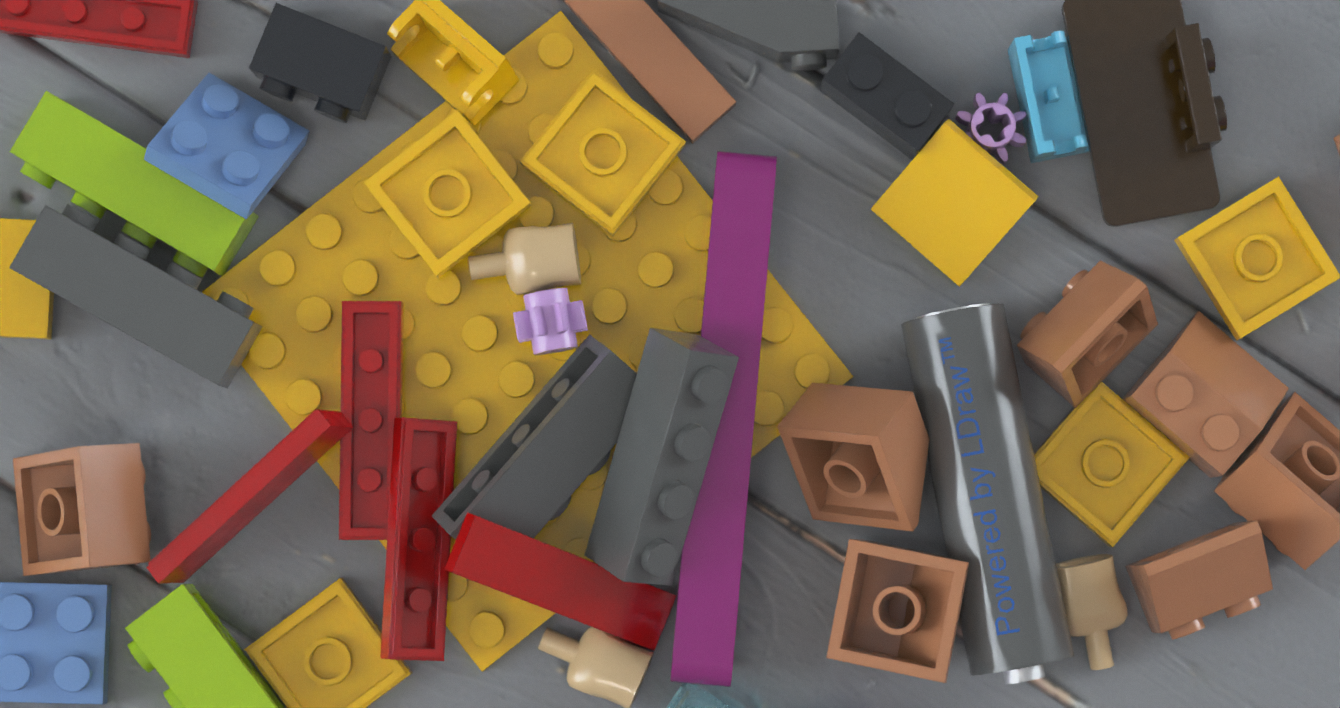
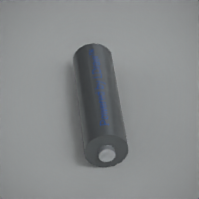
M975 304L916 317L914 320L902 323L901 327L916 402L930 439L927 458L946 554L948 558L969 562L959 619L970 675L1003 672L1005 684L1045 677L1043 664L1073 657L1074 651L1004 304Z

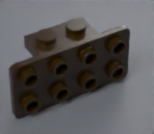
M1065 0L1062 5V15L1104 222L1108 226L1118 227L1214 208L1220 201V192L1211 148L1222 140L1221 131H1226L1227 115L1222 97L1220 95L1213 96L1209 74L1215 72V54L1211 40L1201 37L1199 23L1186 25L1181 0Z

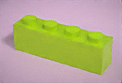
M48 91L44 93L9 151L25 161L19 172L50 190L56 180L76 191L70 200L72 203L102 219L107 210L126 220L121 230L122 232L151 249L157 239L177 250L172 261L201 278L204 277L208 269L221 276L226 273L259 218L256 213L252 212L246 220L144 160L146 148Z
M181 584L125 627L133 638V641L127 645L133 657L148 673L156 669L169 686L163 694L172 708H286L193 584Z

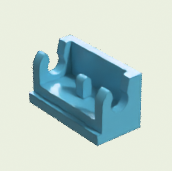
M1054 31L1051 33V36L1033 40L1031 35L1014 38L1007 50L1020 111H1025L1027 114L1022 123L1025 138L1027 139L1030 162L1035 163L1089 152L1076 81L1064 31Z

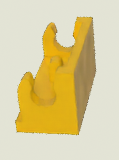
M414 0L393 22L387 32V35L395 41L390 49L392 53L474 126L519 81L507 58L440 0Z

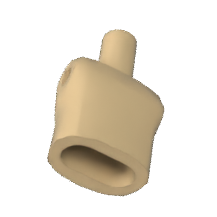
M573 223L549 227L528 226L512 228L504 235L503 252L468 257L472 280L506 275L509 287L516 295H526L555 287L581 285L580 263Z
M1090 555L1057 563L1056 567L1070 636L1085 637L1091 670H1102L1114 666L1108 631L1122 625L1127 618L1128 612L1126 602L1117 582L1113 555Z
M547 627L538 647V650L569 663L566 679L570 687L591 696L607 699L624 708H631L654 655L652 651L594 627L588 628L579 641Z

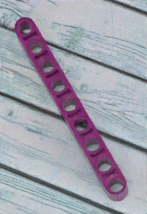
M717 151L701 337L738 356L739 359L681 553L670 682L723 687L731 686L777 156Z

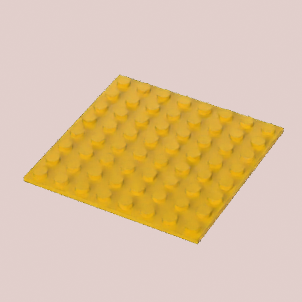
M559 11L503 55L507 58L519 81L475 126L463 117L532 206L454 267L437 278L363 184L364 181L456 111L445 101L202 291V293L216 301L222 291L254 308L248 319L263 327L241 365L292 430L315 409L340 412L342 301H402V417L457 421L455 490L577 349L545 355H534L531 341L519 343L515 329L513 313L526 310L524 295H516L510 289L506 275L471 279L468 257L503 252L504 235L512 228L574 224L580 263L581 285L555 288H567L570 302L583 301L588 331L576 333L578 347L591 335L637 373L650 328L701 336L713 200L678 156L614 236L610 235L520 164L522 157L592 69L629 96L562 11ZM768 269L751 458L780 436L777 426L812 383L844 385L854 377ZM340 440L317 460L338 489L340 478ZM616 444L611 449L610 456L605 465L596 473L588 475L571 495V500L566 510L559 517L549 520L534 539L592 561L585 556V552ZM451 536L450 553H451L452 548H453V546H454V543H455V541H456L452 536ZM379 540L387 550V540ZM449 572L446 627L482 672L556 614L550 610Z

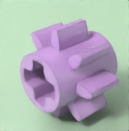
M977 93L973 98V105L976 110L974 115L966 111H958L955 120L959 124L967 126L966 134L990 155L994 154L996 160L1004 165L1008 161V153L1005 146L1010 144L1014 147H1023L1027 139L1023 135L1016 133L1015 129L1016 125L1020 124L1027 114L1025 111L1013 114L1006 107L1008 102L1007 93H1003L996 103H986L985 97L981 93ZM985 116H987L991 124L1001 122L1004 126V129L997 137V142H994L990 134L980 136L977 132Z
M567 288L542 290L523 296L526 310L513 313L519 343L531 341L534 355L552 354L578 348L576 333L588 331L582 300L570 302Z

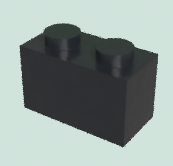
M276 3L249 69L258 79L262 80L259 87L261 90L290 102L293 101L295 94H299L317 102L314 108L316 112L333 120L347 123L350 115L364 121L366 120L392 56L387 47Z
M858 32L825 75L820 87L822 93L911 160L926 145L954 105L952 101L860 32Z

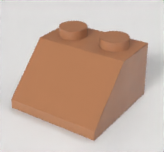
M1101 260L1089 272L1087 270L1078 272L1063 289V299L1048 314L1040 312L1034 316L1022 330L1020 335L1022 340L1017 344L1024 363L1074 408L1158 325L1148 287L1140 279Z
M1198 311L1122 399L1190 457L1189 460L1210 478L1223 476L1263 430L1289 388Z
M812 383L777 426L812 519L913 532L919 523L930 441L913 391Z
M1294 392L1227 470L1214 492L1225 500L1236 514L1243 516L1248 521H1258L1262 534L1272 541L1276 549L1289 556L1304 570L1340 540V430L1300 395Z
M140 443L77 446L13 458L23 576L117 567L151 561L149 548L151 529L147 521L144 495L146 474L141 461Z
M1258 521L1230 524L1125 566L1151 632L1163 633L1169 631L1172 640L1205 628L1202 617L1224 609L1227 618L1255 609L1261 605L1257 595L1273 590L1263 535Z
M849 539L826 658L946 683L969 562L864 539Z

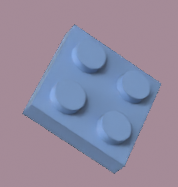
M209 72L147 145L144 160L247 220L306 145L310 131Z
M0 582V702L107 704L112 585Z

